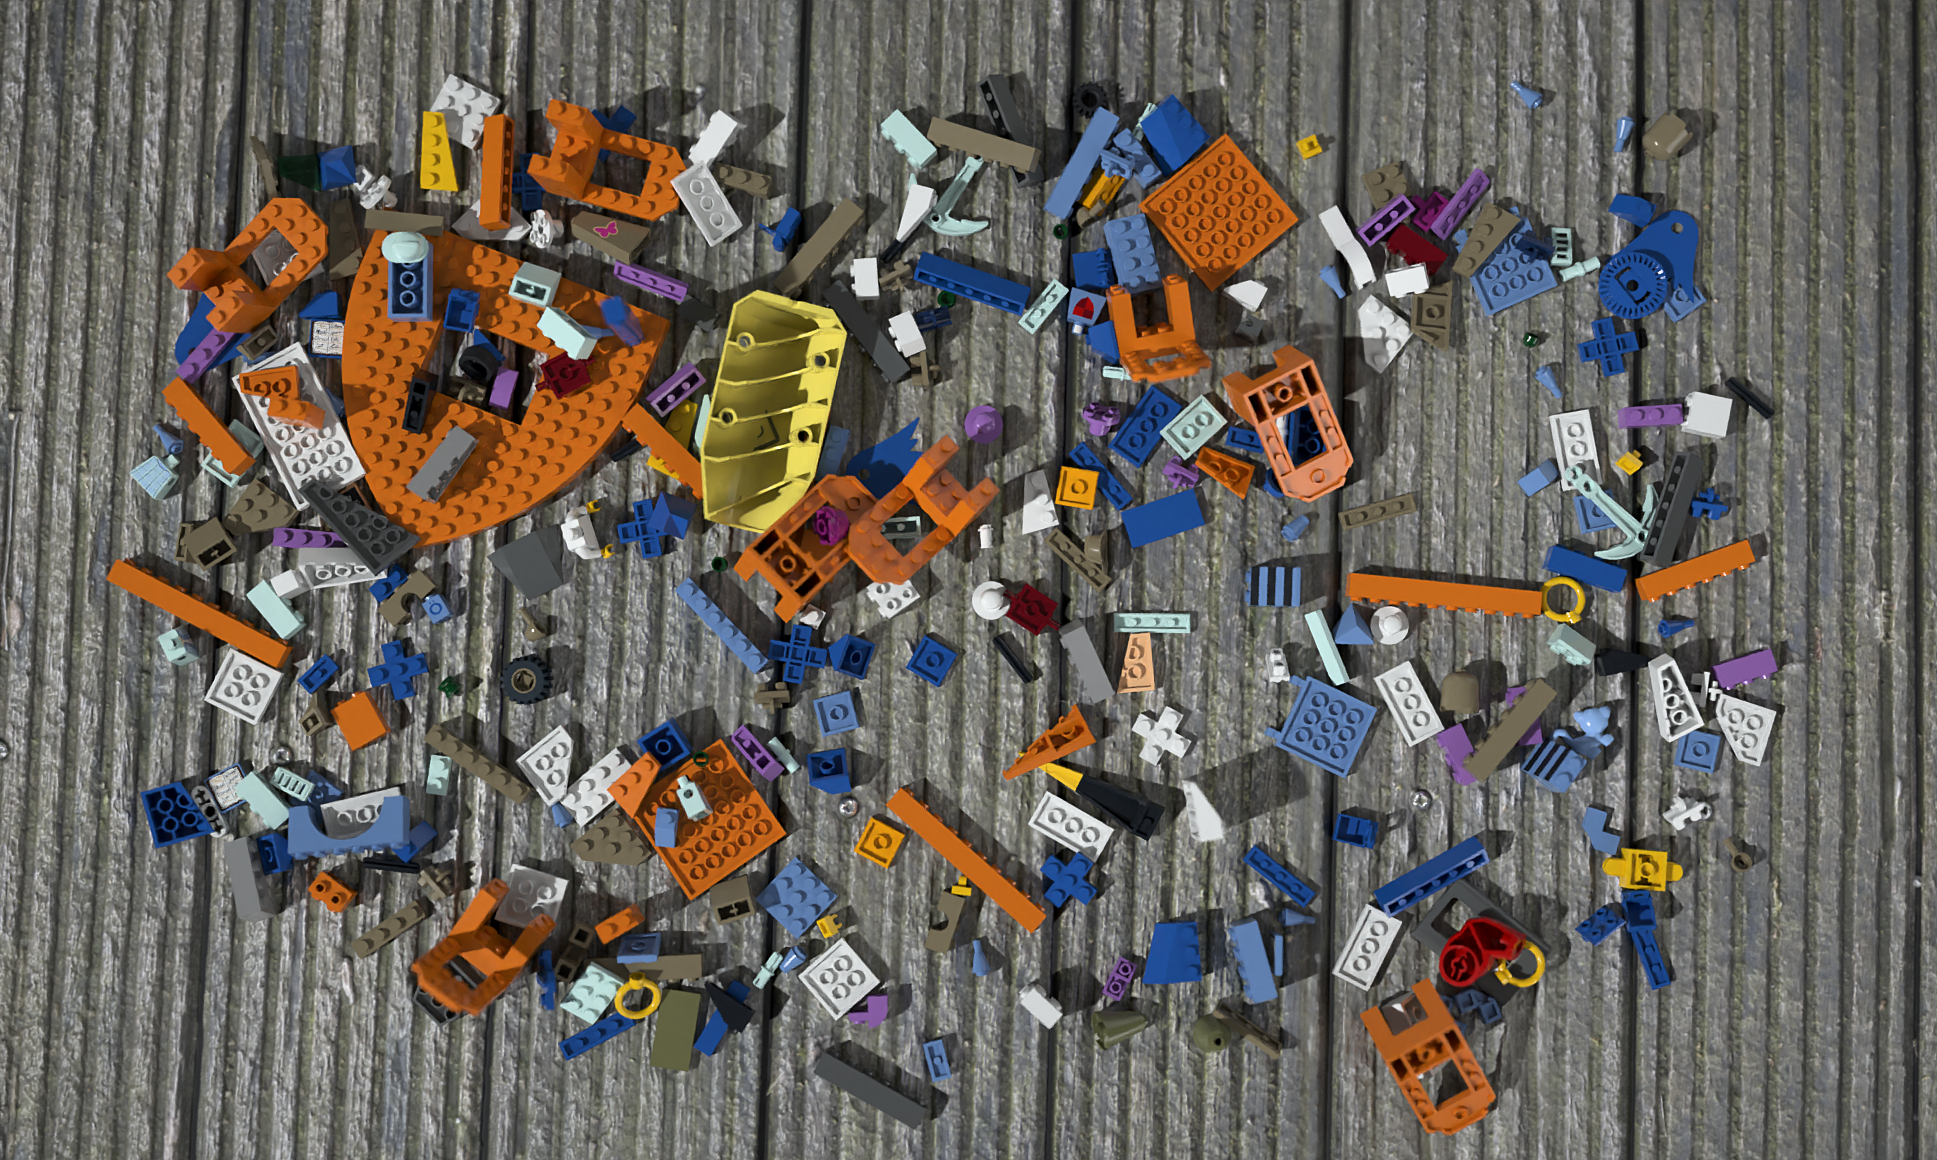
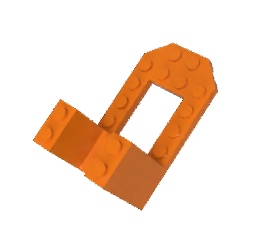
M555 99L550 100L545 117L558 130V135L550 158L533 154L527 171L547 192L653 222L668 212L678 209L681 198L670 181L687 170L675 147L605 129L588 108ZM600 148L651 162L640 197L589 183Z
M273 198L223 252L192 247L166 275L179 289L204 292L216 305L206 318L219 332L253 334L328 255V226L303 199ZM277 228L299 254L262 291L240 268V265Z
M1177 273L1169 274L1167 278L1162 279L1168 317L1167 324L1166 322H1158L1152 327L1142 325L1135 329L1130 292L1121 284H1115L1110 286V289H1105L1110 321L1112 320L1120 355L1119 361L1133 382H1140L1142 378H1148L1149 382H1160L1196 375L1200 373L1201 367L1203 369L1211 367L1210 358L1196 343L1187 281L1181 275L1178 276ZM1177 353L1181 356L1173 358V361L1170 362L1156 361L1153 362V365L1149 366L1144 361Z
M1288 344L1272 353L1278 367L1277 369L1253 381L1240 371H1236L1221 380L1235 412L1255 427L1282 493L1310 503L1344 485L1348 468H1351L1353 463V457L1313 359ZM1308 403L1327 451L1294 467L1275 420Z
M947 434L918 459L901 483L849 527L848 555L875 583L883 584L886 582L902 586L977 519L1000 492L988 477L968 492L949 473L945 467L960 448ZM913 499L938 527L903 557L877 529Z
M828 474L752 542L733 569L746 582L759 572L783 596L774 608V611L788 623L818 594L827 581L852 559L848 555V535L816 565L793 543L789 536L825 503L831 508L843 510L847 515L850 526L873 507L878 500L855 476L840 477ZM882 526L877 529L879 532H881Z
M494 878L482 887L449 935L416 960L412 966L414 973L419 975V985L452 1011L460 1012L461 1010H467L469 1015L473 1016L481 1013L520 977L557 925L549 915L541 913L527 925L514 945L510 940L500 936L493 927L487 926V922L511 890L501 879ZM458 954L488 976L473 991L464 982L454 978L448 970L442 968Z
M1426 978L1411 987L1429 1018L1394 1036L1377 1005L1359 1015L1384 1062L1425 1131L1432 1134L1438 1131L1443 1132L1444 1135H1452L1486 1117L1488 1113L1487 1107L1490 1102L1494 1101L1496 1095L1430 979ZM1452 1058L1469 1089L1434 1107L1417 1076Z

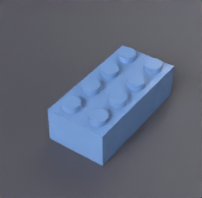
M1144 213L1108 221L1103 228L1118 284L1126 287L1130 292L1131 298L1158 292L1163 287Z
M429 241L428 254L419 262L394 263L388 260V318L394 322H433V245Z
M1249 917L1229 923L1230 928L1227 930L1230 940L1236 946L1233 947L1235 958L1240 961L1241 966H1238L1240 977L1246 983V985H1243L1246 997L1248 996V999H1251L1255 1004L1277 998V992L1257 921Z

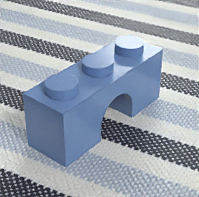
M1128 128L1112 139L1111 146L1120 151L1121 158L1124 159L1126 155L1135 157V165L1132 168L1133 175L1144 190L1160 179L1162 173Z
M833 425L830 426L815 476L816 483H819L828 474L838 476L842 455L846 450L850 436L849 430Z

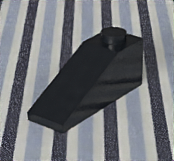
M421 369L412 376L402 429L419 435L422 433L436 394L439 375Z
M1612 647L1600 649V653L1594 654L1600 677L1649 667L1648 662L1654 659L1623 650H1612Z
M707 979L704 987L724 1022L728 1025L727 1028L736 1034L738 1032L742 1034L756 1011Z

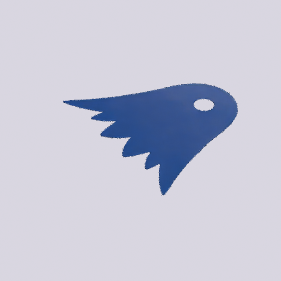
M1676 210L1665 212L1658 216L1629 245L1605 261L1610 262L1613 258L1628 252L1647 254L1660 263L1665 271L1667 280L1671 277L1674 289L1676 290L1680 283L1687 297L1694 303L1693 270L1699 236L1697 224L1685 212ZM1674 223H1680L1683 226L1681 233L1677 234L1672 231L1671 227Z
M204 292L175 345V357L180 366L189 357V350L197 348L214 329V326L207 320L206 316L216 305ZM238 333L205 371L241 356L242 353L236 347L252 334Z
M919 417L895 435L855 455L847 466L846 476H855L875 498L882 499L902 482L918 459L924 454L922 452L910 451L918 441V439H909L917 426ZM861 469L869 471L870 476L867 480L859 478L858 474ZM913 499L908 502L909 504L919 506Z

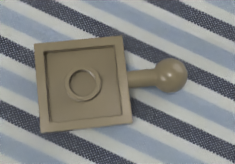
M1398 161L1366 173L1361 177L1376 211L1380 210L1400 192L1406 198H1410L1413 195ZM1409 215L1399 222L1397 226L1400 223L1407 226L1410 222Z

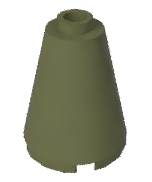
M1095 1011L1091 1016L1093 1033H1097L1099 1039L1096 1042L1102 1051L1145 1030V1025L1148 1024L1146 1015L1142 1014L1141 1011Z
M1212 1014L1202 1016L1193 1028L1194 1042L1203 1052L1209 1054L1219 1053L1226 1049L1231 1041V1028Z

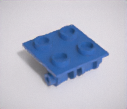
M1099 248L1097 251L1072 254L1077 289L1087 291L1110 288V286L1115 285L1109 249Z
M1604 905L1576 927L1575 930L1582 935L1581 937L1586 943L1589 941L1594 946H1597L1624 925L1626 921Z

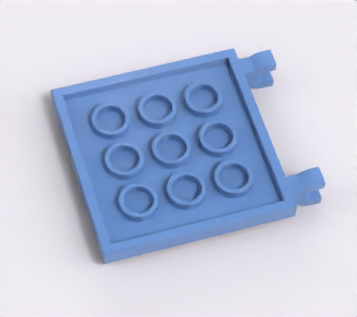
M1517 206L1510 208L1507 212L1521 220L1469 277L1486 316L1557 286L1547 261L1535 259L1530 263L1528 262L1529 256L1515 249L1517 242L1527 230L1533 231L1527 216L1521 218ZM1465 228L1454 234L1456 240L1460 243L1456 247L1458 254L1468 238Z
M1291 675L1288 682L1301 687L1281 732L1267 727L1264 734L1276 739L1275 746L1342 778H1346L1377 708L1310 676H1306L1305 680L1295 675Z

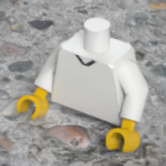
M598 500L588 502L586 507L583 505L569 511L565 519L566 523L561 525L563 538L569 551L577 553L582 559L599 558L601 555L604 558H609L615 554V552L611 553L608 551V549L613 547L612 544H608L600 550L589 514H587V512L594 513L601 509V507L597 509L593 507V503Z

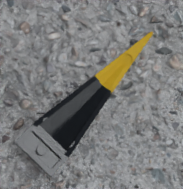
M1019 751L1018 754L1022 757L1025 752ZM1053 762L1039 767L1091 802L1127 831L1146 841H1149L1165 810L1164 806L1149 800L1146 796Z

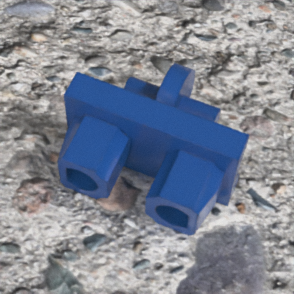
M1708 487L1706 492L1699 493L1701 498L1692 497L1689 514L1693 517H1701L1703 508L1709 509L1707 517L1719 520L1722 511L1727 512L1728 506L1724 505L1721 501H1715L1720 499V495L1714 494V488Z

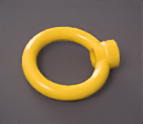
M1558 576L1548 580L1540 590L1542 592L1541 609L1545 615L1552 620L1566 622L1568 626L1582 620L1580 614L1584 609L1586 599L1581 585L1574 579L1565 576ZM1557 584L1571 586L1578 597L1574 610L1566 614L1555 613L1547 604V593Z
M1529 941L1525 942L1524 948L1533 952L1537 959L1536 972L1527 979L1513 977L1506 968V960L1498 959L1499 970L1495 972V975L1503 985L1509 983L1517 987H1528L1541 979L1545 971V958L1538 946Z
M633 972L629 975V981L617 991L615 1007L626 1018H644L653 1013L659 1006L661 1001L660 988L655 982L645 979L643 972ZM644 986L653 992L652 1003L643 1010L630 1011L623 1005L624 995L632 988L639 990Z

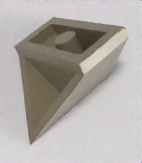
M316 691L303 717L298 720L307 737L334 723L318 691Z

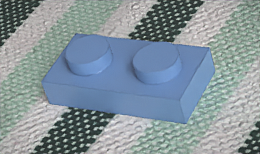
M942 1038L923 1043L932 1081L936 1082L951 1078L952 1075Z

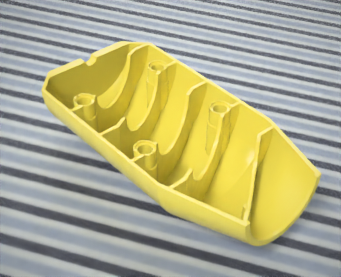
M756 290L734 303L700 448L704 518L706 520L747 531L763 533L797 503L807 491L815 476L847 336L846 330L832 309L802 301H794L787 297ZM740 338L746 341L747 347H743L740 344ZM815 359H821L823 366H818ZM723 413H726L729 416L730 423H726L723 421ZM771 417L780 441L761 450L754 451L755 447L776 439L767 419ZM761 426H762V427H763V430H764L763 435H762L761 437L757 438V437L761 434V432H762V430H761ZM799 432H802V433L805 434V436H806V441H805V442H802V441L799 440V438H798V433H799Z

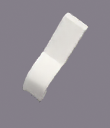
M1337 205L1321 213L1319 218L1336 249L1347 259L1358 289H1362L1363 284L1370 280L1372 283L1376 282V277L1364 249L1352 235Z

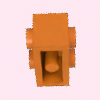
M328 869L321 871L308 888V891L312 893L311 896L315 900H322L327 904L326 907L334 913L345 911L358 893Z

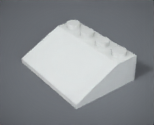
M1186 779L1182 780L1191 837L1199 842L1223 839V834L1226 833L1224 821L1222 822L1194 782Z

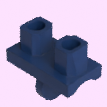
M1527 230L1517 242L1515 249L1529 256L1528 262L1530 263L1535 259L1547 261L1555 251V247L1552 246L1553 239L1543 237L1539 241L1535 239L1536 233L1534 231Z
M947 305L914 315L920 333L952 325Z

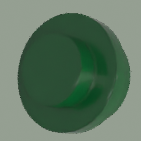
M943 290L939 293L937 302L940 307L947 305L948 309L956 304V296L954 293Z

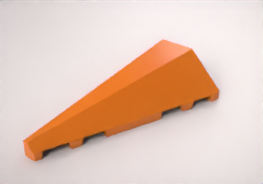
M1076 704L1071 707L1072 710L1065 717L1061 716L1058 719V724L1051 730L1048 728L1027 748V753L1021 758L1017 757L1012 767L1007 771H1002L1006 780H1010L1096 742L1091 729Z

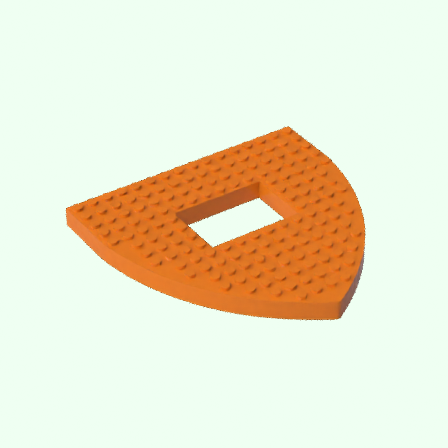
M385 206V208H384L385 211H395V212H398V211L393 210V209H391V208H388V207H386V206ZM375 230L356 274L348 303L342 345V385L346 417L355 452L367 473L364 476L388 521L420 537L421 541L412 547L418 549L457 541L499 527L524 515L553 497L578 477L603 452L622 428L623 422L621 419L639 402L671 327L670 321L626 303L637 316L645 340H642L641 344L630 347L615 332L614 336L599 338L589 357L594 355L597 362L587 366L592 383L560 400L556 398L554 392L549 387L540 392L535 390L521 425L436 392L424 428L419 435L402 429L411 379L421 369L425 371L428 369L444 331L443 326L449 301L448 297L451 294L452 288H462V290H473L480 293V300L478 302L480 306L475 319V327L550 356L548 360L566 350L556 346L555 341L543 335V331L537 327L546 309L513 299L509 295L514 276L524 262L446 230H443V237L423 235L433 245V322L392 321L388 318V260L382 253V244L388 235L395 232ZM561 277L551 307L560 308L580 325L609 329L610 327L607 325L600 302L613 297ZM544 373L542 374L539 383L545 380ZM457 425L478 439L479 442L440 498L433 504L425 501L406 488V486L432 456L436 448L445 440L448 431Z

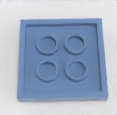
M795 857L760 893L756 900L798 939L837 898V895L800 859Z

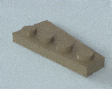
M348 198L329 203L331 282L356 276L364 258L352 205Z
M1487 201L1451 270L1468 279L1521 219Z

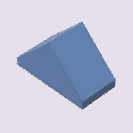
M1546 459L1518 480L1517 483L1529 497L1552 482L1559 475V472L1549 459Z

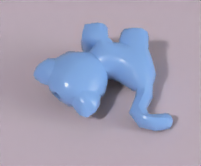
M1603 706L1574 713L1575 721L1580 724L1586 735L1572 739L1565 729H1556L1550 734L1548 739L1555 742L1561 736L1573 751L1586 755L1593 760L1601 752L1598 748L1600 744L1607 747L1614 740L1611 734L1603 735V731L1608 726L1610 708Z

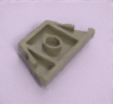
M1453 280L1431 286L1422 293L1415 294L1414 292L1412 295L1410 331L1443 352L1449 350Z

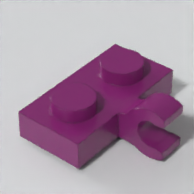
M1436 191L1430 195L1426 202L1415 194L1409 202L1419 211L1410 222L1426 233L1448 205L1449 201Z

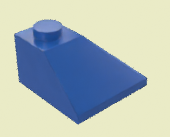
M1112 320L1088 328V334H1085L1086 345H1090L1093 352L1113 365L1117 364L1120 355Z
M845 748L807 754L809 783L811 786L832 795L851 791Z

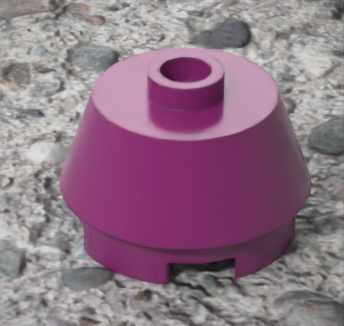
M822 507L816 511V518L812 519V528L814 535H819L821 544L834 545L847 536L849 521L843 510Z

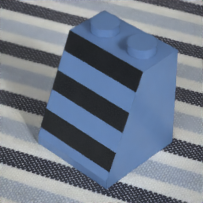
M1250 567L1245 575V582L1248 583V590H1245V602H1248L1250 607H1299L1301 568Z
M1542 737L1543 743L1537 744L1520 769L1550 791L1565 793L1587 761L1571 749Z

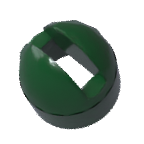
M1057 224L1053 228V235L1059 240L1065 239L1069 234V230L1064 224ZM1059 228H1062V230H1063V233H1064V236H1063V237L1061 236V233H1060V231H1059Z
M1526 332L1523 337V344L1526 347L1529 345V348H1533L1538 344L1540 337Z
M715 557L712 560L711 566L716 572H724L728 568V561L723 557Z
M698 751L693 756V762L697 767H705L709 763V757L706 752ZM697 759H706V762H697Z

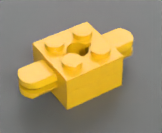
M1621 847V858L1608 857L1602 864L1604 873L1619 877L1620 887L1665 891L1666 881L1680 880L1683 875L1682 867L1677 863L1667 862V852Z

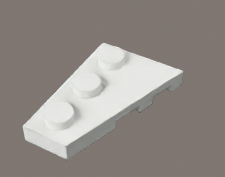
M1044 470L1025 474L1022 535L1059 525Z

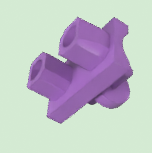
M1175 455L1167 462L1162 473L1169 476L1168 480L1174 482L1172 486L1174 489L1178 485L1184 488L1188 485L1193 488L1200 476L1198 475L1199 467L1190 464L1185 469L1181 467L1182 458Z

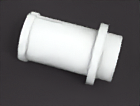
M979 525L980 529L978 531H980L981 548H993L991 533L993 528H991V525Z

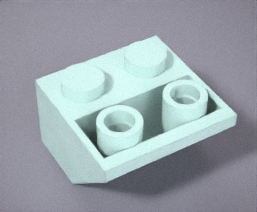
M524 262L514 276L509 295L513 299L546 309L547 306L551 307L562 274Z
M1559 624L1547 641L1553 652L1559 655L1560 653L1567 657L1565 660L1574 666L1576 664H1590L1596 649L1595 644L1566 624Z

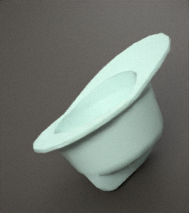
M416 232L391 233L382 244L383 255L387 260L394 263L419 262L426 257L429 250L428 241L423 235Z

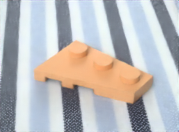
M1150 633L1130 634L1116 693L1155 690Z

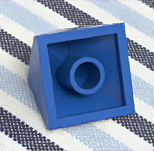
M352 145L317 153L322 190L326 191L357 183Z
M661 491L648 527L684 540L698 504Z
M849 634L844 635L828 647L834 671L863 680L876 644Z
M277 833L256 838L264 876L294 869L293 856L288 854V840Z

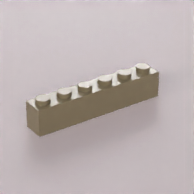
M932 117L926 139L932 140V145L941 148L943 144L948 145V150L957 153L960 150L966 151L965 155L973 158L980 155L983 156V161L992 164L996 160L1000 162L999 166L1008 169L1012 165L1018 167L1017 171L1028 174V171L1035 173L1042 151L936 117Z
M846 197L772 282L773 287L785 297L791 300L793 298L797 299L802 294V288L805 284L809 285L814 280V274L818 269L821 271L828 263L826 260L830 255L834 256L839 251V245L842 241L846 242L851 237V231L854 227L858 228L863 223L864 211Z
M1530 679L1524 686L1525 691L1522 694L1519 693L1512 700L1513 705L1509 709L1506 708L1499 717L1501 719L1498 723H1494L1487 730L1488 735L1484 739L1481 738L1475 744L1476 749L1472 754L1468 753L1463 758L1462 762L1464 763L1461 767L1478 782H1484L1558 694L1542 679Z
M440 723L433 724L423 739L519 805L524 804L534 790V786Z
M703 952L658 954V960L650 963H618L617 956L587 957L584 959V970L592 961L623 978L625 981H629V975L633 972H643L645 979L655 983H660V980L668 979L669 983L680 982V979L696 982L704 976Z

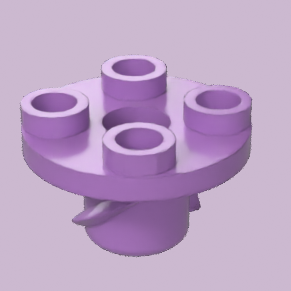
M1090 402V405L1082 410L1083 418L1090 424L1089 431L1095 436L1106 435L1110 430V426L1120 421L1119 409L1117 407L1102 406L1099 402Z
M986 405L977 406L967 414L965 431L973 441L987 444L996 440L1001 434L1003 427L1002 418L993 407Z

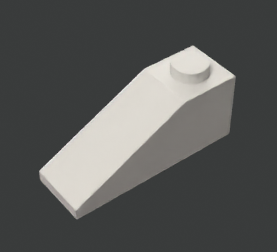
M914 183L911 184L896 238L899 242H904L928 215L932 206L936 205L938 195H936L934 189Z

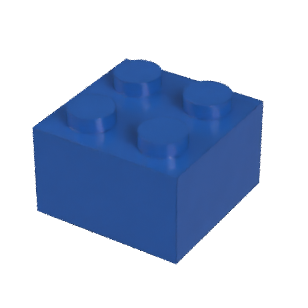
M673 717L637 740L643 752L649 751L662 765L659 772L690 754L693 750V747Z

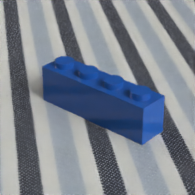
M1561 544L1548 548L1542 569L1612 593L1621 592L1627 570L1621 569L1622 565L1616 563L1607 564L1603 562L1604 559L1595 556L1592 558L1586 557V553L1574 550V552L1569 551L1567 546Z

